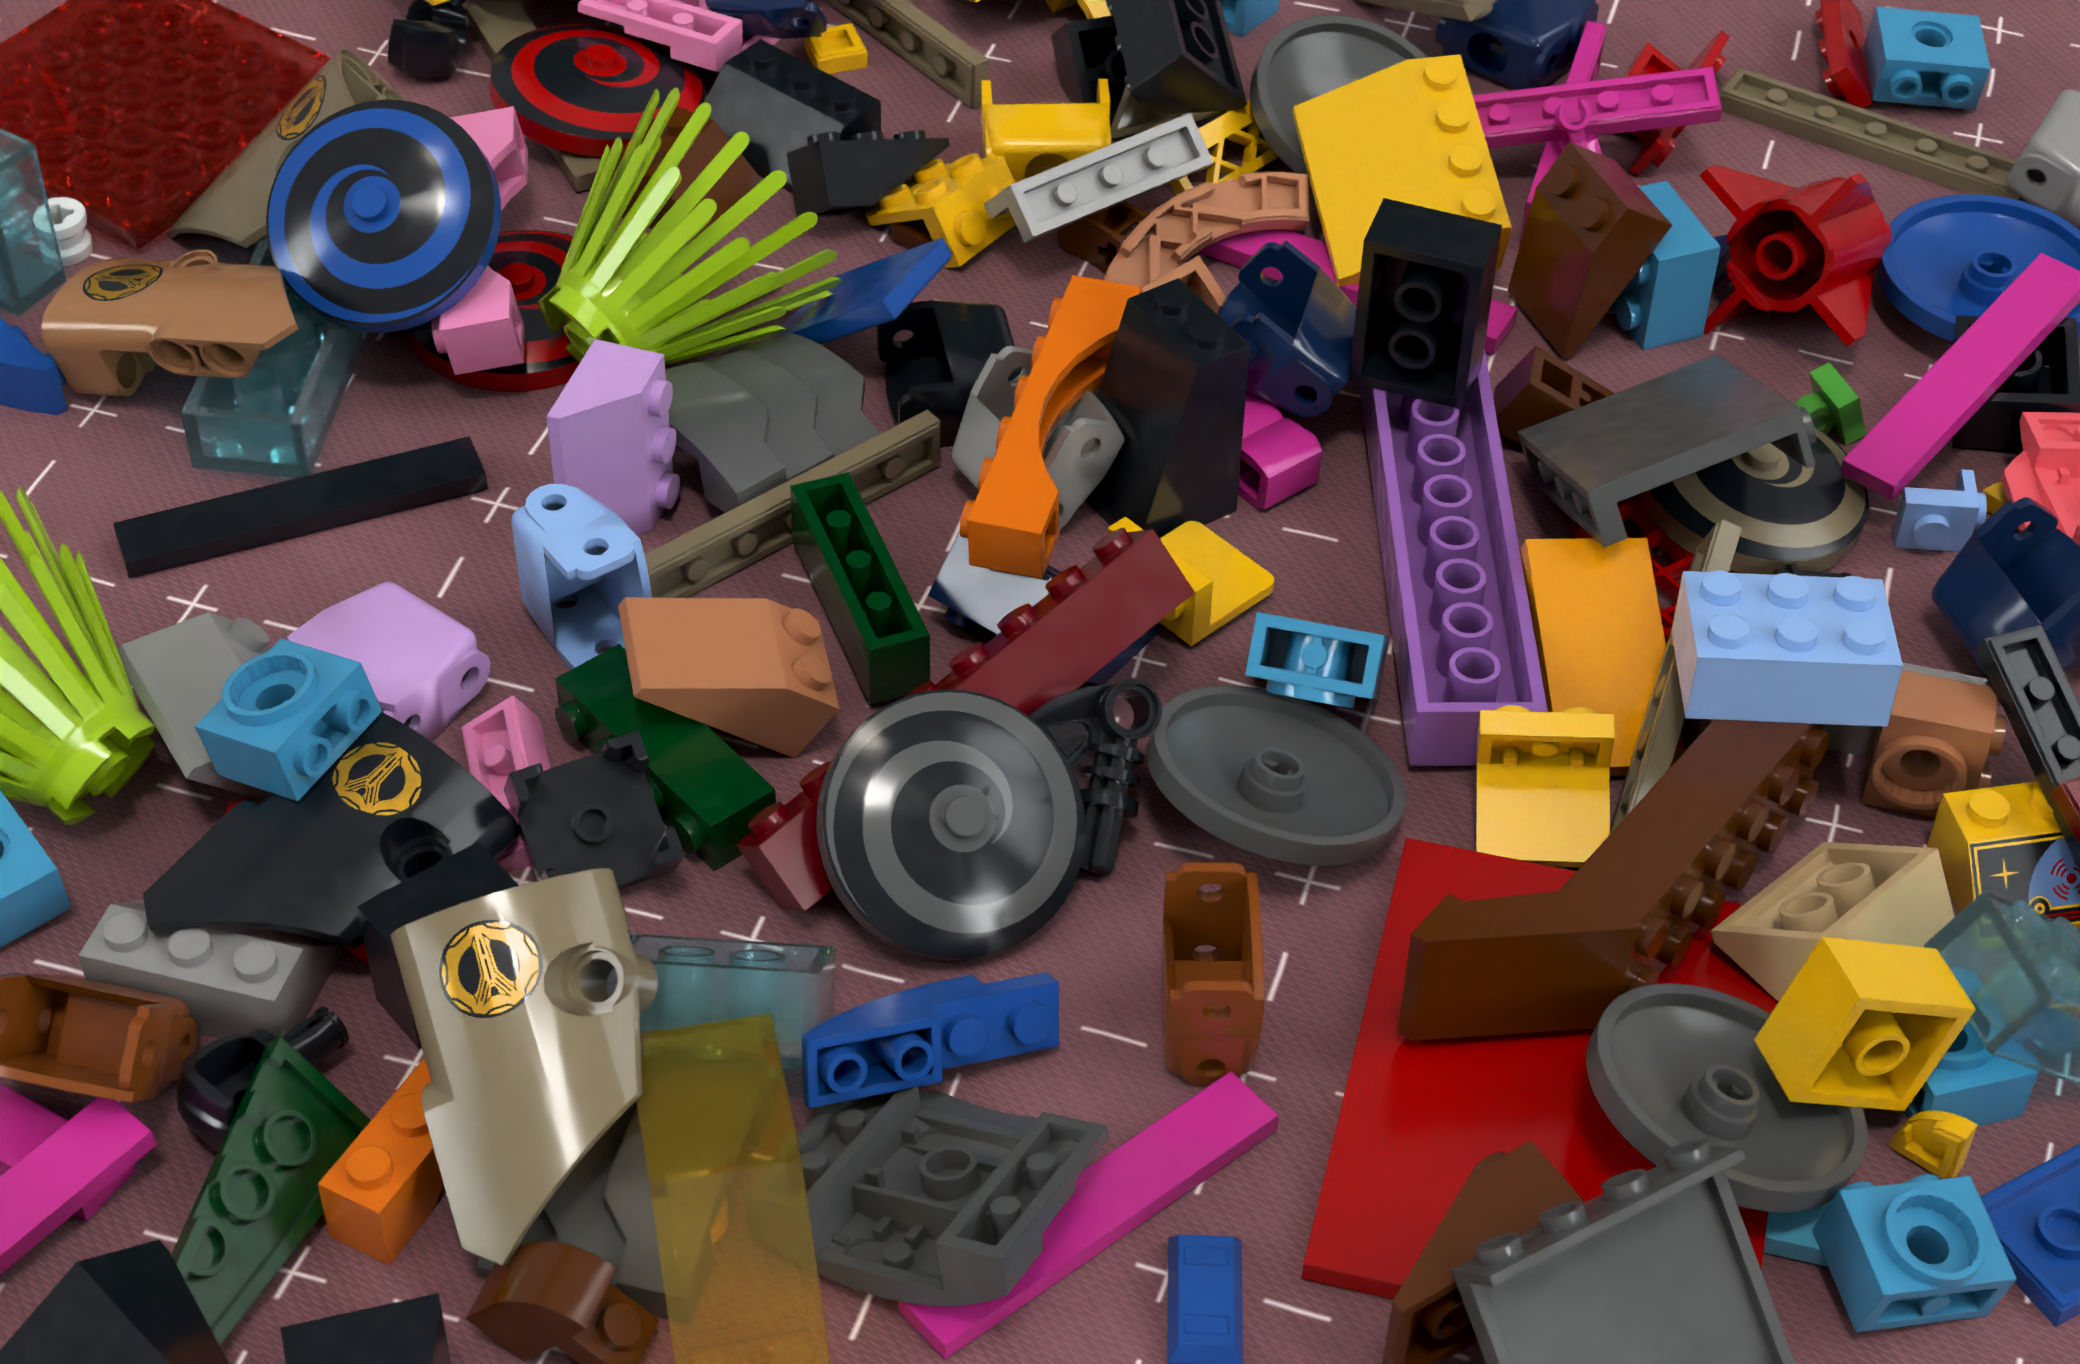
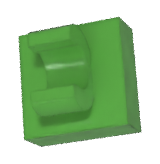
M1828 362L1809 372L1813 393L1800 397L1794 404L1799 408H1805L1811 417L1813 425L1826 435L1833 429L1845 446L1866 436L1860 399L1834 366Z

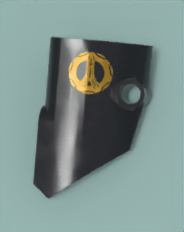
M381 712L298 802L270 792L261 802L254 799L242 800L226 813L143 893L147 924L151 931L185 926H234L269 929L310 936L354 949L364 943L356 906L476 842H479L497 860L520 835L519 826L511 813L462 765L415 730Z

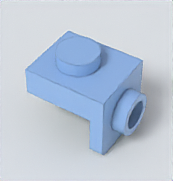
M1960 469L1954 490L1904 487L1892 530L1894 548L1960 552L1972 536L1974 528L1978 529L1985 522L1986 495L1985 493L1977 492L1974 471Z

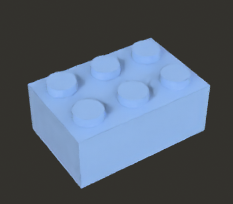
M1722 570L1710 572L1683 571L1671 632L1685 718L1888 727L1903 664L1882 579H1867L1858 576H1798L1790 573L1777 575L1730 573Z

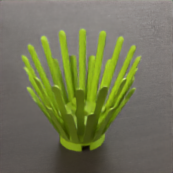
M677 87L673 88L668 94L641 144L659 103L660 94L658 89H655L614 176L613 173L623 149L622 140L620 137H617L611 150L606 145L556 286L539 300L540 312L553 333L567 322L564 326V331L572 343L566 349L579 363L595 339L664 354L665 365L766 338L781 333L786 329L779 325H771L721 339L780 318L791 309L833 295V293L827 290L842 283V279L838 277H828L692 330L831 263L836 259L837 253L830 249L822 250L777 273L768 272L712 300L703 299L691 305L808 231L818 221V217L814 212H805L751 247L748 239L738 237L682 276V273L780 190L787 182V175L784 171H773L694 238L710 222L717 210V204L713 199L707 198L702 201L701 199L749 144V135L743 131L737 132L649 233H646L647 228L682 180L680 169L677 166L712 114L711 105L707 102L698 106L615 231L661 146L660 136L680 100V91Z
M19 486L16 495L17 502L49 567L30 533L24 531L1 490L0 519L86 674L83 675L0 557V611L54 681H51L0 626V790L7 799L45 807L61 823L73 826L95 813L82 798L88 793L97 796L103 792L110 798H113L135 775L151 754L156 742L148 735L159 733L154 723L139 709L80 549L77 552L75 561L68 546L62 543L59 548L58 557L34 505L30 502L23 488Z

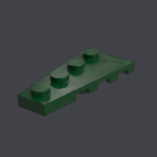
M281 1036L267 1044L171 1254L219 1345L224 1342L324 1213L318 1188L319 1181L371 1121Z

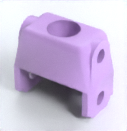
M393 582L380 583L322 610L287 636L289 641L361 662L380 707L385 709L383 713L403 724L408 718L412 719L408 727L431 742L443 733L464 706L481 691L490 673L491 662L489 657L478 650L476 636L471 629Z

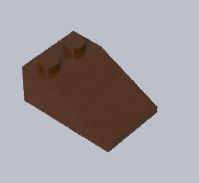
M1569 142L1535 189L1507 291L1560 356L1570 360L1673 225L1615 160Z
M1531 1140L1507 1154L1500 1151L1487 1156L1478 1163L1469 1175L1392 1301L1382 1364H1440L1476 1343L1478 1340L1452 1269L1476 1258L1475 1247L1489 1238L1510 1232H1517L1521 1235L1541 1225L1538 1216L1553 1206L1576 1200L1585 1203Z

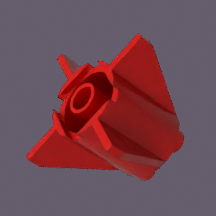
M1719 165L1706 168L1699 175L1700 178L1736 218V221L1728 231L1726 244L1731 243L1729 249L1730 261L1726 263L1728 277L1736 290L1706 319L1703 333L1707 335L1751 306L1764 311L1773 309L1780 312L1786 311L1785 313L1795 312L1811 305L1847 347L1858 343L1865 336L1874 271L1879 265L1885 248L1889 246L1892 238L1891 227L1885 221L1867 179L1861 173L1850 176L1848 179L1834 177L1796 188Z

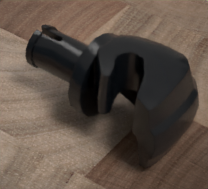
M413 0L408 8L406 20L393 19L387 49L389 65L418 80L427 81L450 78L461 61L466 45L469 19L468 13L462 5L466 0H449L434 6L425 0Z
M327 1007L318 1008L313 1015L281 1036L312 1066L349 1042V1035L343 1022L334 1012L329 1014ZM255 1029L247 1035L236 1033L215 1040L189 1055L183 1061L177 1084V1109L187 1127L217 1153L267 1044L276 1039L273 1034L263 1029Z

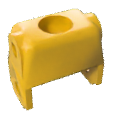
M1098 79L1097 103L992 104L991 80H981L982 159L1004 156L1015 183L1112 144L1109 122L1110 96L1108 79Z

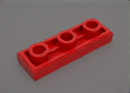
M1820 0L1821 9L1815 11V16L1825 38L1819 41L1821 53L1828 63V68L1822 71L1825 84L1834 98L1837 99L1843 96L1848 104L1864 108L1872 104L1873 100L1863 52L1864 34L1861 13L1852 0Z

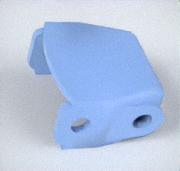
M548 484L538 487L526 498L525 506L513 512L511 519L521 599L556 654L572 670L597 656V652L603 648L614 647L620 644L625 649L618 605L625 597L652 598L648 568L640 538L614 511L576 486ZM563 601L577 603L570 608H559L556 606Z

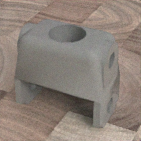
M2066 89L2058 95L2009 172L2007 182L2016 193L2030 204L2058 215L2080 230V92Z
M1007 346L998 354L991 353L970 392L951 456L954 465L977 489L984 459L986 457L994 458L997 451L996 440L1000 422L1004 416L1011 417L1014 412V397L1018 380L1022 375L1029 376L1032 370V349ZM1022 366L1021 373L1015 379L1008 381L1011 372ZM1086 391L1084 396L1059 420L1046 443L1043 454L1046 470L1059 490L1060 529L1067 524L1074 512L1104 479L1125 441L1121 430L1111 414L1091 391Z

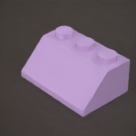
M595 339L546 416L554 484H565L580 488L614 511L637 536L653 531L665 508L672 509L675 505L680 488V477L678 474L673 473L672 463L677 436L676 430L670 427L668 412L673 397V385L670 381H666L664 354Z

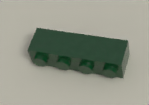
M847 472L791 485L793 542L869 703L874 704L906 696L918 686L929 682L930 634L850 473Z
M620 644L555 678L559 705L555 709V718L561 731L570 741H579L592 754L601 752L607 740L639 730L649 757V764L644 771L663 823L667 827L672 825L675 827L683 851L688 854L695 853L713 871L742 855L736 844L752 832L748 823L762 810L776 803L775 788L706 724L635 698L626 650Z

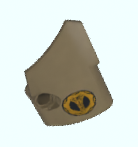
M340 48L266 128L245 147L197 198L166 234L173 239L179 233H201L222 238L248 248L267 236L266 213L272 184L285 157L304 134L328 116L356 104L376 100H407L358 55L349 49Z
M610 868L590 869L556 876L485 895L408 923L391 934L395 955L431 1078V1082L426 1084L422 1091L423 1112L462 1249L500 1265H507L528 1229L576 1165L623 1113L643 1095L640 1014L647 1010L654 1001L658 989V978L652 962L642 954L634 952L629 936L631 928L614 872ZM615 968L618 982L615 992L610 997L607 992L606 983L609 973Z

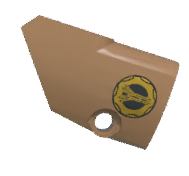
M205 249L190 251L176 260L111 258L91 264L72 276L56 293L44 312L41 325L42 338L46 348L68 384L76 393L117 397L133 395L146 373L152 372L156 364L165 370L179 375L232 379L244 378L250 374L262 350L269 349L299 330L287 297L280 269L276 268V266L220 263L212 251Z

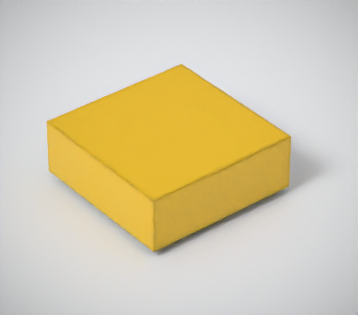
M851 23L827 27V30L821 33V37L803 38V48L812 65L828 74L868 67V52Z

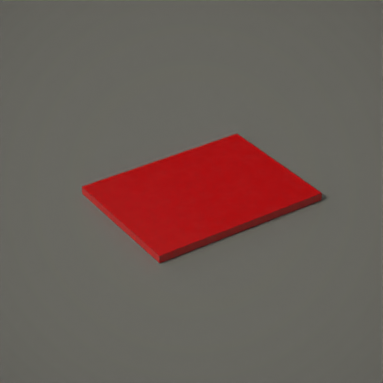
M1411 838L1405 839L1307 1246L1301 1279L1394 1299L1478 1163L1495 1152L1501 1151L1507 1154L1530 1140L1584 1202L1603 1194L1601 1184L1617 1174L1635 1169H1644L1647 1172L1657 1167L1621 1135L1608 1119L1593 1093L1586 1068V1050L1594 1029L1412 1041L1397 1033L1411 933L1448 894L1462 901L1555 892L1559 891L1576 871ZM1724 901L1719 916L1709 929L1700 926L1693 934L1690 947L1681 963L1676 968L1667 965L1659 974L1657 983L1686 984L1719 991L1751 1003L1770 1014L1778 1003L1771 994L1713 941L1711 930L1743 906V904ZM1738 1206L1761 1268L1768 1212Z

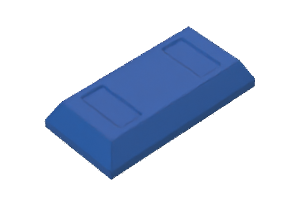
M1178 1234L1168 1237L1167 1364H1243L1242 1240L1234 1236Z

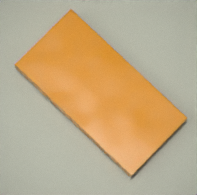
M1594 538L1525 539L1520 552L1548 712H1561L1568 708L1584 707L1592 709L1597 713L1614 714L1615 739L1609 767L1610 776H1626L1666 648L1647 538H1627L1603 547ZM1681 733L1671 766L1685 752Z

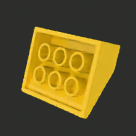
M1460 54L1408 59L1293 106L1292 116L1338 287L1359 284L1364 239L1383 198L1502 225L1496 270L1501 269L1512 226Z

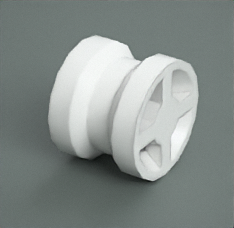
M55 197L43 200L29 212L30 228L33 234L38 236L35 240L36 253L43 263L55 267L71 266L82 262L92 253L93 241L89 231L84 228L87 224V215L81 202L67 197Z

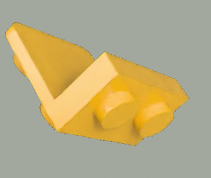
M973 153L949 164H944L942 159H935L914 173L915 178L912 181L896 187L878 201L879 204L866 213L870 226L923 219L932 240L943 238L953 253L950 257L951 260L945 265V268L960 267L1016 225L1011 212L990 219L984 203L1009 185L1014 184L1015 180L1004 156L980 159L978 153Z
M1125 516L1107 528V535L1119 528H1125L1127 532L1143 529ZM1187 521L1160 538L1195 593L1160 620L1159 623L1190 646L1213 633L1270 595L1274 590L1275 579L1271 573L1200 522Z
M1516 705L1502 706L1495 710H1480L1476 765V852L1552 867H1581L1610 835L1609 767L1615 739L1614 714L1597 713L1592 709L1584 707L1568 708L1561 712H1531L1525 707Z

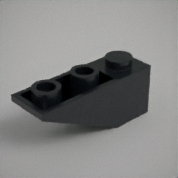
M924 130L898 133L893 136V139H884L882 131L858 133L850 137L851 140H841L839 132H824L808 136V145L787 153L796 216L798 217L805 212H814L817 217H841L873 206L949 147V139H926Z

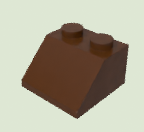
M675 108L660 136L661 146L621 218H625L694 113L683 108ZM655 118L650 122V125H649V127H648V129H647V131H646V133H645V135H644V137H643V139H642V141H641V144L643 143V141H644V139H645V137H646L648 131L650 130V128H651V126H652V124H653ZM709 119L677 166L680 169L682 180L649 228L653 229L730 140L715 120ZM628 142V143L623 147V149H622V153H621L620 158H619V160H618V163H617V166H616L615 171H614V173H613V176H614V174H615V172H616V170H617V168H618V165H619V163H620V161H621V159H622V157H623V155H624V153H625V151H626V149H627V146H628L629 142ZM742 154L701 199V201L707 198L713 199L717 204V210L710 222L694 238L762 181L761 177Z

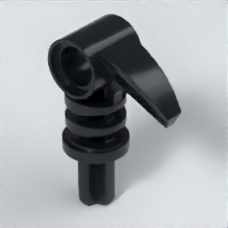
M1130 679L1114 685H1097L1077 689L1043 703L1028 714L1042 728L1080 723L1088 731L1089 737L1085 753L1094 759L1093 766L1082 767L1081 776L1089 781L1088 789H1080L1085 813V846L1080 870L1086 873L1108 875L1113 870L1123 817L1137 816L1139 803L1127 795L1128 788H1135L1140 785V777L1132 773V768L1134 765L1144 764L1145 755L1136 750L1138 739L1148 736L1157 728L1162 715V705L1158 694L1149 684L1140 680ZM1116 697L1125 699L1132 707L1134 719L1130 729L1120 726L1113 716L1112 707Z

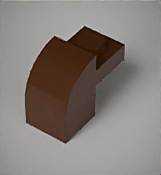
M554 1241L525 1243L517 1248L507 1265L495 1263L466 1317L469 1322L524 1362L556 1346L580 1364H638L659 1321L657 1317L610 1283L617 1270L616 1266L587 1250Z

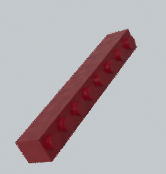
M1119 528L1103 537L1093 546L1092 550L1096 556L1080 569L1077 565H1074L1054 576L1045 585L1049 594L1033 607L1027 603L1004 616L997 624L1001 632L985 645L982 642L972 644L952 658L949 666L953 671L934 685L932 681L926 682L909 692L905 697L930 690H967L997 698L1028 715L1043 703L1079 688L1195 593V591L1154 529L1127 532L1125 528ZM831 761L823 763L809 772L799 783L803 791L786 805H783L782 802H777L758 813L748 823L752 832L736 844L739 851L781 909L805 912L833 889L822 864L816 830L819 793Z

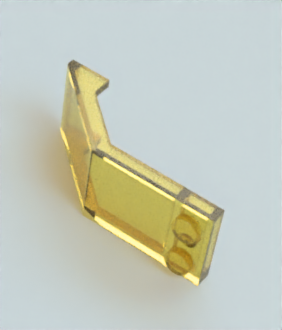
M771 1013L641 1033L643 1095L635 1101V1107L638 1113L651 1194L674 1364H831L802 1160Z

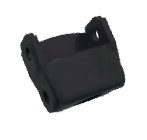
M936 300L911 302L895 320L877 325V350L879 358L887 363L885 375L886 397L895 426L925 410H929L940 420V448L954 446L970 392L991 353L998 354L1004 347L1015 346L1006 313L1002 307L988 303ZM909 330L913 332V336L907 341L900 342L893 339L899 331ZM1022 366L1011 372L1008 381L1015 379L1021 373Z

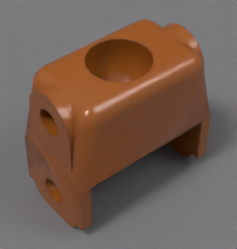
M1188 862L1181 864L1176 871H1166L1161 952L1164 1060L1167 1068L1172 1073L1181 1074L1188 1082L1197 1086L1208 1087L1230 1071L1237 1077L1248 1073L1254 1065L1261 1036L1265 997L1257 872H1246L1243 865L1238 863ZM1209 883L1218 884L1222 887L1215 892H1204L1199 889L1200 886ZM1201 945L1216 947V949L1209 952L1195 950L1196 947Z
M0 974L1 1077L79 1094L133 1103L154 1099L180 1078L185 1058L196 1051L198 1039L197 1023L194 1018L190 1017V1007L179 998L70 975Z

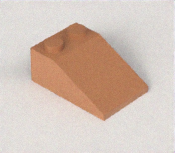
M625 597L618 605L632 690L635 698L793 758L798 756L840 710L819 619L814 618L805 610L799 608L792 609L768 598Z

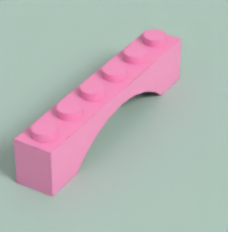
M514 106L451 117L471 136L489 160L499 186L502 211L507 203L527 184L528 149ZM487 265L480 279L463 299L440 315V318L432 319V334L436 349L439 354L447 352L455 375L524 363L525 325L511 283Z

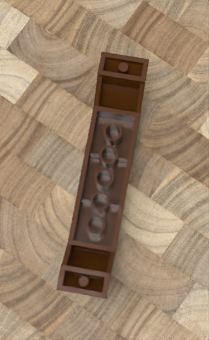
M1713 720L1559 891L1462 901L1448 894L1411 933L1397 1033L1412 1041L1595 1029L1603 1012L1618 996L1641 986L1657 984L1659 974L1667 965L1676 968L1681 963L1690 947L1693 934L1700 926L1709 929L1716 921L1722 910L1725 896L1732 888L1741 891L1746 886L1753 874L1757 859L1763 852L1772 854L1778 848L1787 830L1788 822L1795 815L1802 818L1806 815L1815 800L1819 783L1812 780L1813 771L1822 760L1830 741V733L1823 730L1825 724Z

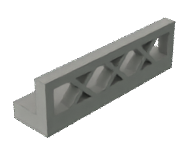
M1190 112L1011 184L984 203L990 219L1011 212L1022 239L1026 243L1201 171L1214 162Z

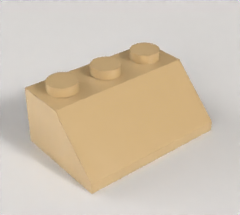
M1823 842L1713 928L1711 933L1714 943L1779 1002L1822 936L1930 948L1932 941L1954 924L1956 920L1938 848Z

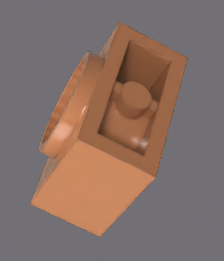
M1902 670L1888 727L1875 726L1866 758L1861 804L1935 818L1943 793L1988 788L1992 775V762H1988L1986 759L1988 754L2000 755L2007 726V717L1996 715L1998 696L1994 688Z

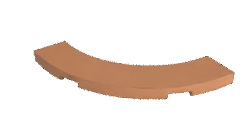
M1252 172L1241 174L1239 179L1226 180L1215 184L1210 181L1202 183L1176 195L1156 208L1137 225L1121 245L1103 280L1143 287L1181 266L1192 255L1224 238L1259 230L1284 229L1304 231L1309 222L1308 174Z

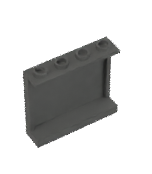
M1713 355L1517 432L1534 486L1603 547L1628 538L1617 502L1763 445L1772 444L1806 468L1816 465L1810 446L1811 443L1816 442V431L1806 409L1803 407L1799 408L1788 401L1783 394H1777L1766 387L1761 380H1755L1746 374L1742 368L1733 366L1718 355Z
M1704 1138L1679 1143L1663 1153L1665 1163L1647 1172L1644 1169H1635L1617 1174L1601 1184L1603 1194L1585 1203L1576 1200L1553 1206L1538 1216L1541 1225L1521 1235L1517 1232L1505 1233L1478 1244L1474 1249L1477 1257L1452 1269V1273L1486 1364H1796L1724 1171L1746 1159L1742 1148L1709 1146L1707 1139Z

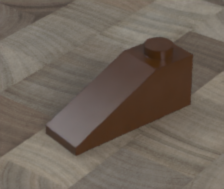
M1535 345L1495 387L1493 400L1500 434L1506 439L1521 444L1518 431L1615 393Z

